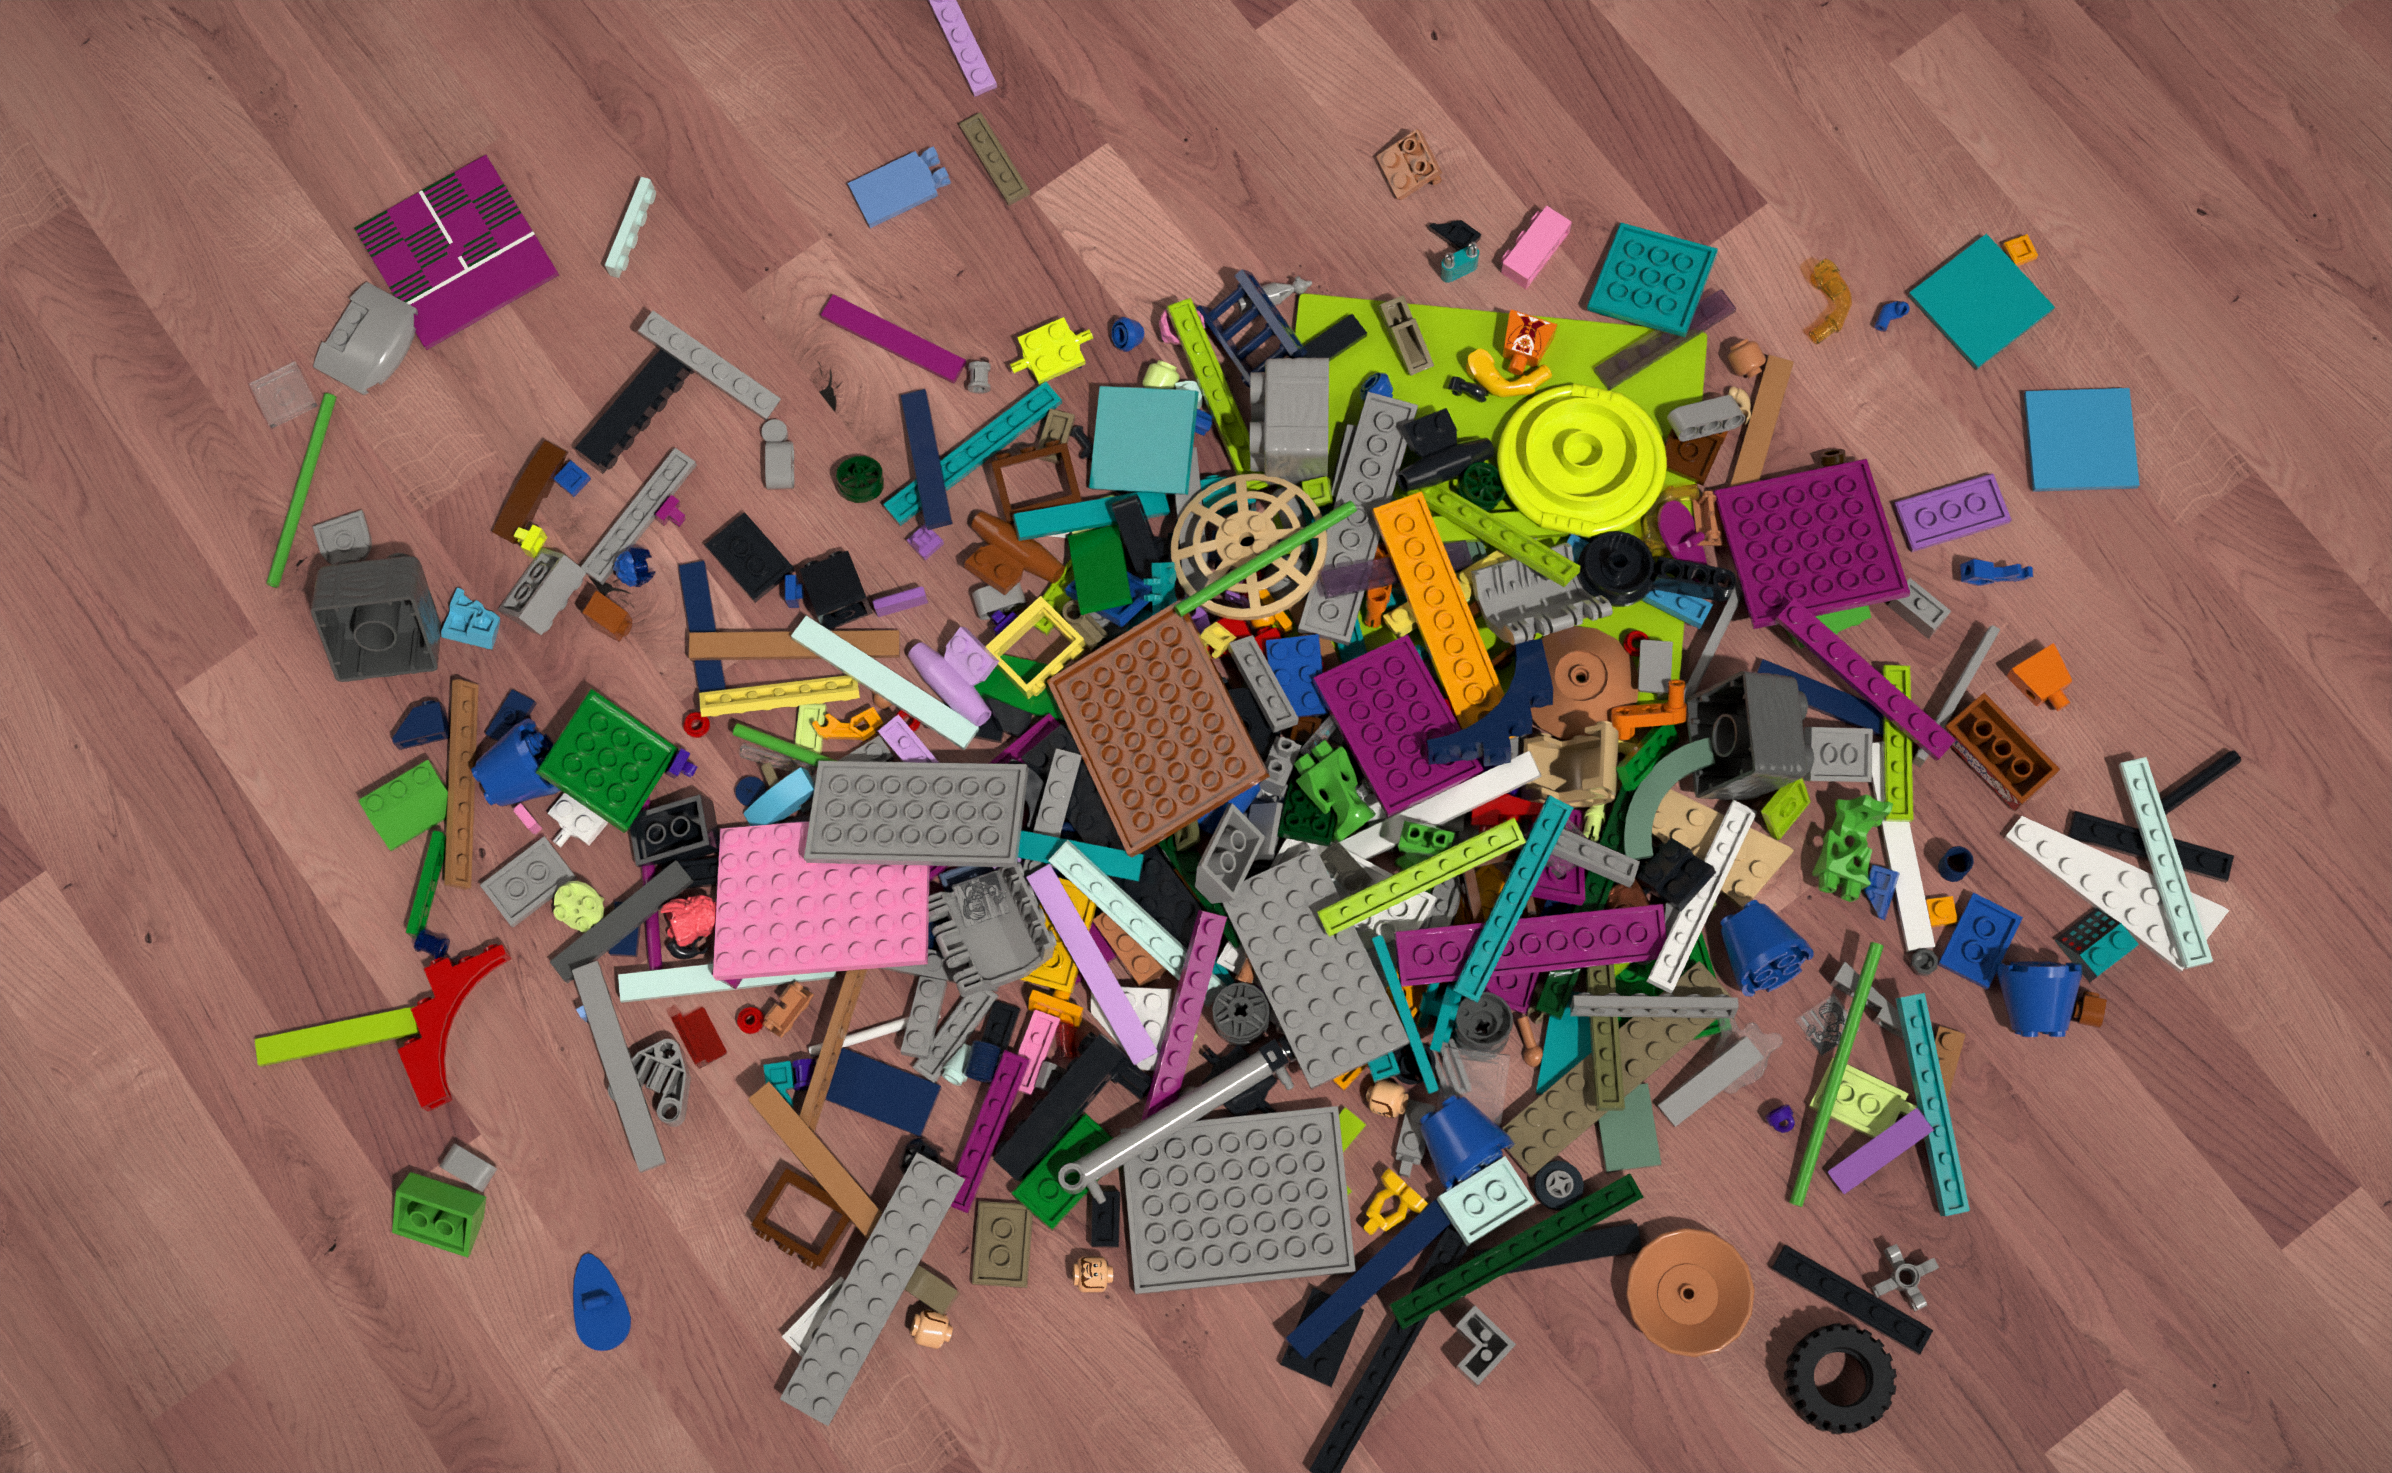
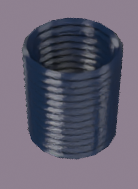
M1962 846L1950 848L1938 864V871L1941 877L1950 882L1962 880L1973 867V855L1967 848ZM1955 856L1961 859L1965 867L1964 872L1953 871L1947 864V857Z
M975 1040L971 1046L972 1048H970V1056H968L964 1075L977 1081L990 1083L993 1079V1072L996 1069L995 1064H997L1001 1049L996 1045Z

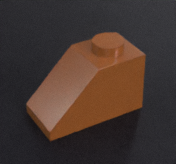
M595 591L582 613L593 629L620 642L622 637H626L631 631L633 620L628 612L600 592Z

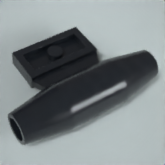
M1447 408L1404 424L1400 428L1410 450L1417 454L1420 459L1398 472L1397 481L1404 492L1436 486L1464 474L1470 465L1485 462L1493 457L1494 447L1486 437L1457 443L1458 430Z

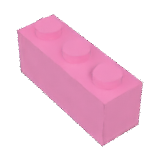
M1548 206L1542 212H1536L1530 221L1531 227L1527 232L1523 230L1519 234L1515 242L1517 245L1512 251L1508 249L1501 259V263H1503L1501 273L1524 289L1529 287L1570 233L1572 222Z

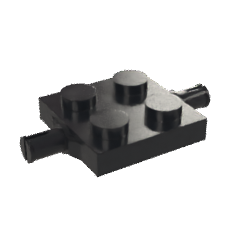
M1237 1045L1228 1055L1222 1058L1215 1054L1211 1048H1208L1202 1057L1213 1065L1211 1073L1201 1082V1085L1251 1055L1240 1045ZM1271 1075L1222 1105L1235 1117L1247 1116L1249 1112L1257 1108L1264 1114L1276 1113L1277 1110L1265 1099L1268 1092L1278 1081Z

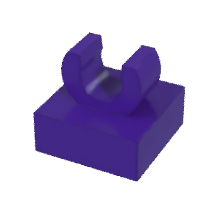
M997 610L991 616L992 622L997 626L994 628L995 636L999 635L1018 617L1014 612L1006 617L1000 610Z
M681 748L677 751L665 774L675 779L681 772L691 778L698 767L687 762L690 753Z

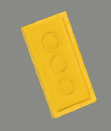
M1058 878L1088 931H1090L1097 905L1071 881ZM1040 902L1039 907L1043 910L1046 919L1045 926L1048 931L1051 930L1053 932L1056 946L1052 958L1020 980L1073 993L1079 968Z

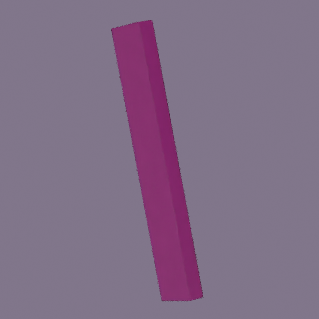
M834 294L821 313L822 319L953 384L966 365L965 359Z
M1004 1050L955 1170V1174L963 1177L965 1181L951 1207L969 1213L1031 1060Z

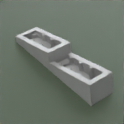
M1844 962L1830 985L1853 998L1860 975ZM1871 986L1865 1006L1877 1012L1873 1022L1904 1040L1898 1010Z
M1742 1036L1705 1068L1697 1071L1661 1101L1657 1107L1670 1123L1676 1127L1764 1057L1747 1036Z

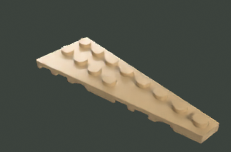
M1617 775L1615 799H1616V796H1617V794H1618V791H1619L1620 786H1621V783H1622V782L1619 780L1618 775ZM1670 789L1656 811L1651 835L1660 843H1667L1670 838H1673L1690 848L1695 856L1704 861L1725 815ZM1749 828L1720 893L1741 910H1744L1743 907L1754 899L1794 850L1777 840Z

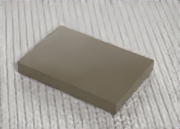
M979 1201L972 1285L1028 1288L1033 1214L1022 1204Z

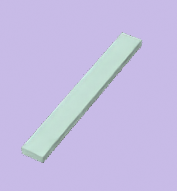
M805 616L791 635L792 640L961 749L965 750L979 731L978 726H975L951 708L808 616Z
M2147 757L2122 762L2118 766L2184 969L2213 962Z
M1067 840L1048 861L1177 980H1180L1188 950ZM1213 973L1211 974L1204 1004L1207 1007L1215 1001L1220 991L1227 987Z
M714 964L618 975L621 1003L794 983V981L807 982L837 978L836 971L744 978L737 989H734L714 979L712 976Z

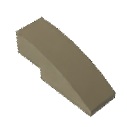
M1404 295L1377 306L1389 336L1409 375L1411 376L1433 367L1434 364L1416 319L1412 317Z
M919 1265L905 1288V1291L943 1316L947 1314L960 1294L957 1290Z

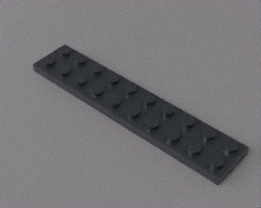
M1063 724L1021 757L1027 766L1041 778L1045 786L1056 748L1081 755L1072 734ZM1081 758L1066 818L1085 843L1126 851L1083 758ZM1154 845L1140 853L1144 855L1139 882L1112 877V879L1188 950L1198 910H1205L1161 851Z

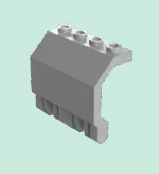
M1569 543L1550 547V549L1574 562L1572 546ZM1515 558L1471 571L1474 596L1486 625L1505 643L1510 642L1512 645L1525 642V639L1527 641L1534 639L1533 637L1536 633L1545 636L1574 627V624L1576 626L1581 625L1584 618L1594 621L1598 617H1607L1613 613L1610 602L1602 595L1593 597L1582 588L1577 575L1565 587H1562Z
M1017 862V867H1000L995 872L1002 891H999L997 887L998 894L1000 895L1003 892L1001 903L1004 914H1001L999 905L994 903L996 895L990 896L988 894L987 897L994 917H990L984 896L980 901L983 902V906L986 909V916L982 921L980 919L975 921V924L966 926L955 891L952 893L939 892L928 896L929 922L946 917L949 920L934 927L932 930L944 959L947 960L948 968H955L967 963L970 968L953 975V979L957 983L956 986L962 997L980 991L986 992L1027 977L1053 956L1056 946L1055 936L1045 926L1044 912L1040 907L1037 908L1034 902V891L1031 885H1026L1023 879L1024 871L1020 862ZM983 882L985 888L993 887ZM979 888L975 890L980 893L983 892V890ZM973 890L969 892L968 898H972ZM979 900L973 901V911H983L982 903L978 902Z

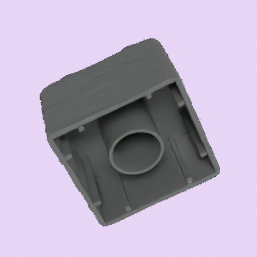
M394 553L386 559L359 562L344 559L336 562L334 565L319 569L311 605V615L337 681L349 682L437 670L441 621L431 596L423 567L418 558L404 553Z
M1741 671L1686 699L1689 742L1692 743L1697 740L1710 738L1715 759L1714 766L1692 773L1694 792L1697 798L1753 800L1801 779L1812 769L1814 752L1808 743H1804L1802 722L1807 714L1808 701L1806 695L1799 691L1797 680L1794 677Z

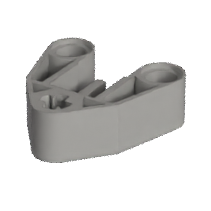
M663 1039L638 1052L632 1058L641 1088L644 1086L654 1063H656L646 1088L661 1093L670 1071L673 1070L658 1105L657 1116L666 1125L677 1127L684 1122L686 1117L691 1076L682 1047L673 1039ZM672 1048L675 1051V1054L673 1057L669 1055L668 1058L665 1055V1052L667 1049L671 1051ZM609 1085L608 1095L614 1102H616L611 1086ZM677 1107V1115L673 1119H666L667 1109Z

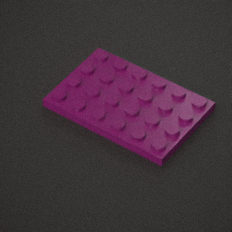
M1408 634L1313 677L1315 687L1387 818L1483 773L1484 769L1478 759L1454 761L1446 764H1428L1427 740L1448 736L1461 731V728Z

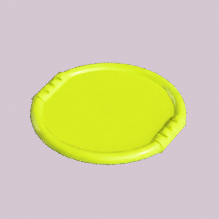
M1575 383L1546 390L1532 397L1519 407L1502 432L1497 452L1498 471L1503 487L1510 500L1527 518L1541 526V528L1586 538L1619 531L1640 519L1658 498L1663 488L1667 470L1666 450L1662 436L1653 420L1639 405L1624 396L1623 393Z

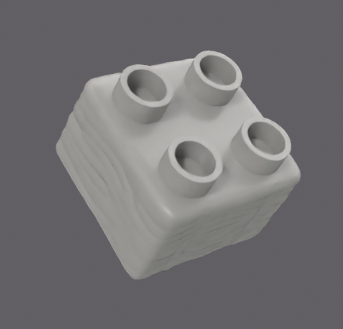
M1269 358L1265 362V372H1251V471L1265 472L1267 477L1285 479L1296 486H1302L1304 481L1328 475L1329 358ZM1266 482V484L1268 485H1279L1272 482Z

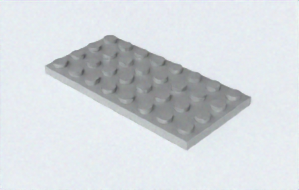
M819 761L804 860L806 863L1017 867L1028 766L1027 764Z
M1316 848L1245 880L1235 900L1221 902L1310 1089L1316 1088L1410 1044L1403 1025L1354 925L1330 937L1325 931L1316 911L1341 900Z

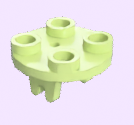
M568 881L560 886L555 894L553 913L559 921H563L569 927L586 933L602 920L604 898L599 896L586 883Z

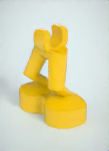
M1389 1168L1380 1177L1386 1189L1376 1193L1366 1211V1215L1370 1220L1365 1224L1364 1230L1369 1235H1373L1379 1227L1383 1231H1387L1406 1218L1407 1208L1421 1213L1428 1205L1420 1195ZM1393 1195L1398 1196L1400 1204L1397 1212L1383 1218L1380 1215V1211L1384 1201Z

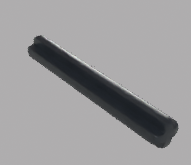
M2235 750L2229 751L2161 799L2165 815L2241 762V757Z

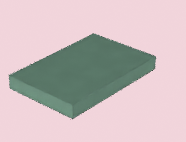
M1648 1083L1640 1084L1624 1098L1625 1109L1623 1111H1609L1598 1120L1606 1173L1661 1166Z

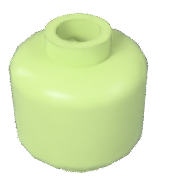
M1158 360L1157 364H1150L1142 382L1143 387L1175 389V383H1178L1180 377L1178 372H1176L1177 367Z

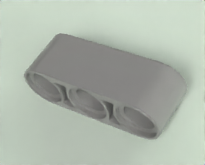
M1726 395L1678 407L1669 413L1667 420L1680 441H1689L1735 429L1745 421V416L1733 396Z

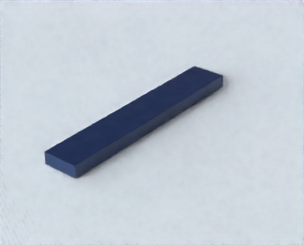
M923 389L903 394L901 399L927 530L951 525L953 521L927 391Z
M705 561L679 565L689 632H717ZM694 660L699 693L727 690L722 660Z
M1765 659L1762 660L1757 673L1794 677L1797 680L1799 691H1802L1807 697L1808 708L1857 728L1873 729L1874 735L1883 738V714L1869 702Z

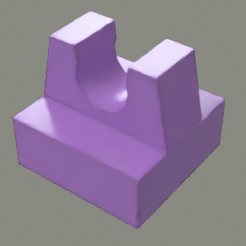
M926 524L907 539V543L924 560H927L944 544L943 540L933 530H927Z

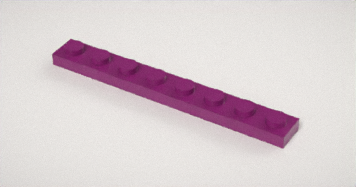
M1795 598L1775 618L1781 626L1935 761L1939 760L1955 742L1956 739Z
M1198 910L1142 1121L1178 1099L1227 919L1223 915Z

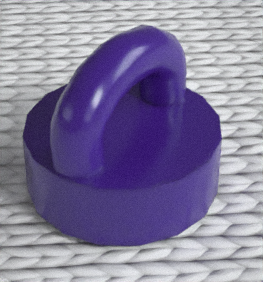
M1787 1104L1772 1110L1765 1117L1769 1126H1773L1776 1131L1781 1133L1791 1131L1795 1125L1794 1118L1792 1117L1794 1113L1790 1105ZM1786 1119L1788 1124L1781 1126L1779 1123Z

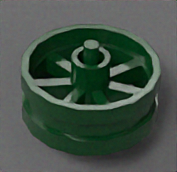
M867 456L848 458L837 469L838 490L847 501L854 503L872 501L884 489L883 470L880 463L874 458Z
M1485 462L1470 465L1457 481L1456 490L1458 495L1487 512L1494 509L1506 494L1498 469ZM1468 474H1474L1475 479L1468 476ZM1467 483L1473 486V488L1469 489ZM1491 492L1497 493V499L1491 494ZM1483 495L1486 497L1488 501L1483 500Z

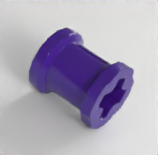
M800 1059L792 1062L796 1075L794 1090H808L814 1073V1066L816 1065L815 1059Z

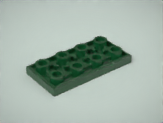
M1300 742L1301 749L1296 761L1308 753L1314 762L1318 764V759L1311 751L1317 745ZM1346 751L1349 761H1351L1352 752ZM1294 765L1277 837L1330 847L1337 814L1332 806L1330 811L1324 814L1296 782L1301 777V774ZM1341 772L1342 779L1346 781L1347 777ZM1319 790L1321 797L1324 800H1328L1326 792Z

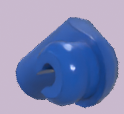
M1896 301L1884 305L1874 327L1879 331L1885 332L1890 320L1898 319L1908 314L1910 310L1908 303Z

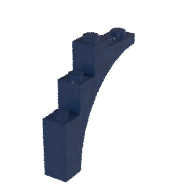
M1542 639L1529 640L1515 645V675L1507 693L1492 711L1466 729L1448 736L1427 740V759L1429 765L1446 764L1462 760L1470 761L1477 758L1483 759L1484 766H1499L1511 763V743L1509 737L1532 734V713L1530 708L1553 705V685Z

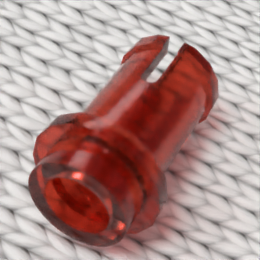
M1072 1023L1058 1025V1030H1056V1034H1059L1060 1058L1077 1057L1075 1043L1077 1029H1075Z

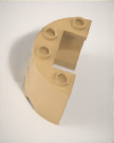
M1599 721L1595 726L1585 727V733L1593 736L1577 735L1573 736L1572 740L1567 741L1553 739L1547 733H1537L1533 738L1524 739L1523 753L1527 751L1532 753L1542 777L1522 786L1521 799L1544 803L1547 796L1550 795L1574 808L1598 806L1613 801L1616 795L1619 732L1613 727V723Z

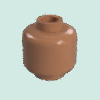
M1747 338L1729 348L1731 352L1728 354L1727 359L1737 376L1746 374L1749 379L1762 372L1760 366L1766 362V358L1756 341L1749 342Z

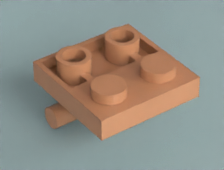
M1418 129L1376 156L1399 200H1403L1430 181L1433 185H1437L1442 181L1440 177L1442 171L1422 132Z

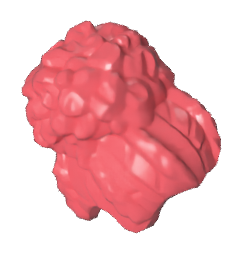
M697 895L688 897L687 900L681 898L672 899L664 904L660 911L661 913H666L667 919L670 922V928L667 931L668 936L676 938L677 945L682 947L692 944L698 936L707 937L712 934L716 926L717 902H713L712 898L708 896Z

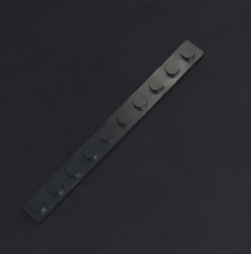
M1447 1227L1410 1293L1457 1268L1469 1245L1466 1246L1458 1233ZM1429 1316L1401 1330L1397 1320H1394L1309 1472L1341 1473Z

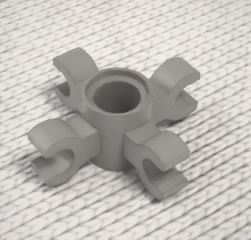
M1897 1244L1883 1250L1894 1270L1891 1273L1890 1279L1871 1287L1875 1296L1879 1297L1896 1289L1906 1293L1914 1312L1927 1306V1302L1917 1285L1920 1282V1277L1939 1268L1935 1258L1914 1266L1905 1263ZM1900 1271H1907L1911 1275L1912 1281L1910 1285H1905L1900 1281Z

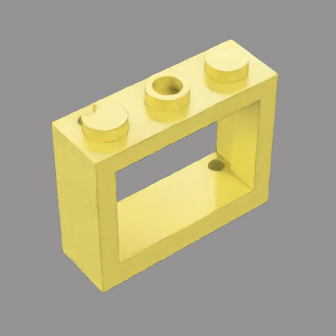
M1040 596L985 647L1000 661L996 668L1027 699H1030L1033 695L1038 696L1046 688L1047 680L1063 671L1068 662L1077 660L1084 653L1086 646L1084 638ZM1045 617L1071 644L1026 684L1000 656L1039 620Z

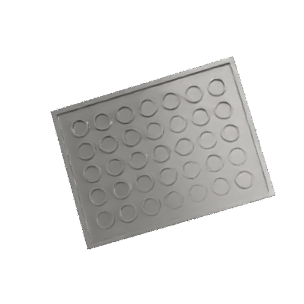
M1338 1106L1194 1121L1124 1164L1136 1295L1356 1272ZM1130 1128L1120 1129V1131L1123 1133Z

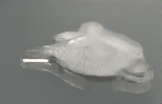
M1718 1018L1720 1038L1713 1051V1060L1742 1036H1747L1764 1057L1723 1089L1725 1093L1732 1094L1741 1087L1754 1083L1764 1074L1770 1054L1783 1044V1038L1778 1033L1763 1034L1756 1023L1753 1022L1747 1023L1744 1030H1740L1734 1018Z

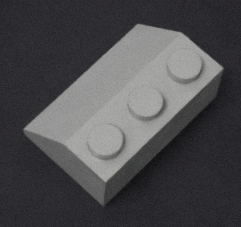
M542 548L500 605L498 611L530 632L542 635L550 629L557 613L566 607L568 598L574 590L581 586L583 577L587 572L565 554Z
M1233 803L1228 804L1197 866L1195 888L1211 904L1235 900L1265 838Z

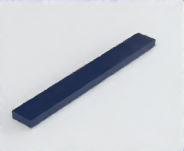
M1435 1199L1285 1338V1341L1303 1360L1309 1357L1451 1224L1450 1219L1438 1201Z

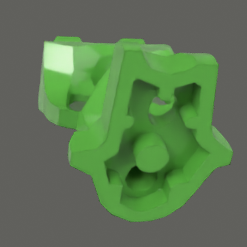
M1324 740L1311 750L1318 759V764L1314 762L1308 753L1294 763L1301 774V777L1296 782L1324 814L1330 811L1331 806L1333 807L1338 821L1331 842L1337 844L1369 821L1376 813L1359 797L1355 789L1358 782L1346 750L1341 746L1334 751L1327 741ZM1341 772L1347 777V781L1342 779ZM1319 790L1326 792L1328 800H1324L1321 797Z
M1863 795L1852 800H1836L1835 809L1837 815L1832 828L1827 831L1823 838V849L1812 872L1813 876L1819 878L1818 890L1825 893H1833L1836 891L1837 885L1841 886V898L1845 901L1853 902L1859 898L1862 889L1871 885L1868 878V867L1873 850L1867 847V834L1872 827L1881 825L1883 817L1890 814L1893 803L1877 801L1869 795ZM1847 836L1854 838V844L1851 847L1845 843ZM1855 857L1859 862L1858 867L1854 864Z
M1404 820L1398 848L1399 852H1404L1405 855L1397 858L1394 865L1404 870L1452 847L1455 833L1442 830L1436 825L1413 823ZM1432 888L1426 890L1425 892L1430 894Z

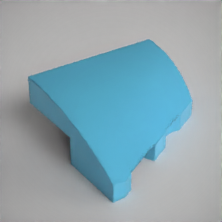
M457 588L450 603V612L441 630V637L492 650L500 625V617L492 611L486 610L479 601L473 602L464 595L463 589Z

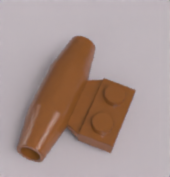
M984 511L979 512L973 519L971 528L988 545L981 546L965 561L964 568L1003 595H1006L1021 581L1023 571L1053 584L1062 577L1065 566L1036 540L1019 541L1015 526Z

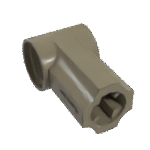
M1077 600L1067 602L1063 607L1062 618L1084 638L1085 645L1091 651L1099 648L1109 635L1090 614L1081 615L1076 620L1070 619L1067 613L1072 610L1080 613Z

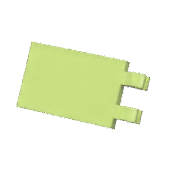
M1832 1058L1809 1108L1818 1111L1834 1058ZM1847 1064L1830 1118L1874 1139L1895 1124L1899 1113L1906 1116L1918 1106L1905 1101L1908 1093Z

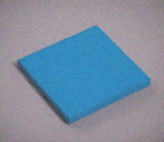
M2130 388L2025 391L2024 403L2033 492L2137 489L2140 486Z

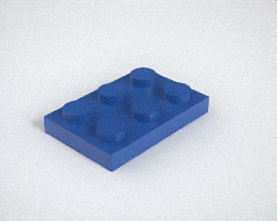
M1129 572L1127 573L1133 603L1096 612L1120 627H1123L1150 602L1144 601V595L1152 594V586L1144 585L1143 580ZM1074 580L1065 588V592L1068 597L1078 601Z
M1319 634L1266 640L1268 664L1298 718L1328 714L1327 707L1313 683V677L1323 673Z
M1973 893L1938 962V966L1987 990L1997 972V963L2002 962L2023 917Z

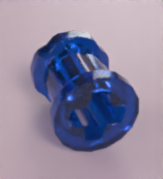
M423 929L416 938L414 949L417 952L424 951L434 956V959L446 955L450 940L445 937L442 939L430 934L429 930Z

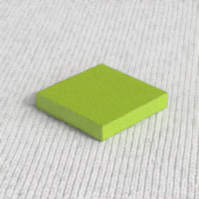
M1803 778L1780 788L1761 810L1770 836L1776 840L1782 838L1811 803Z

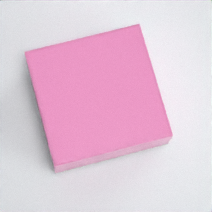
M521 803L514 808L515 814L533 834L536 835L542 830V827Z

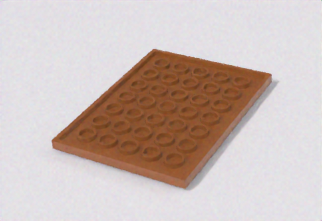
M1181 599L1047 680L1123 846L1131 858L1270 777L1190 614L1187 613L1179 617L1175 612L1174 605L1181 602Z

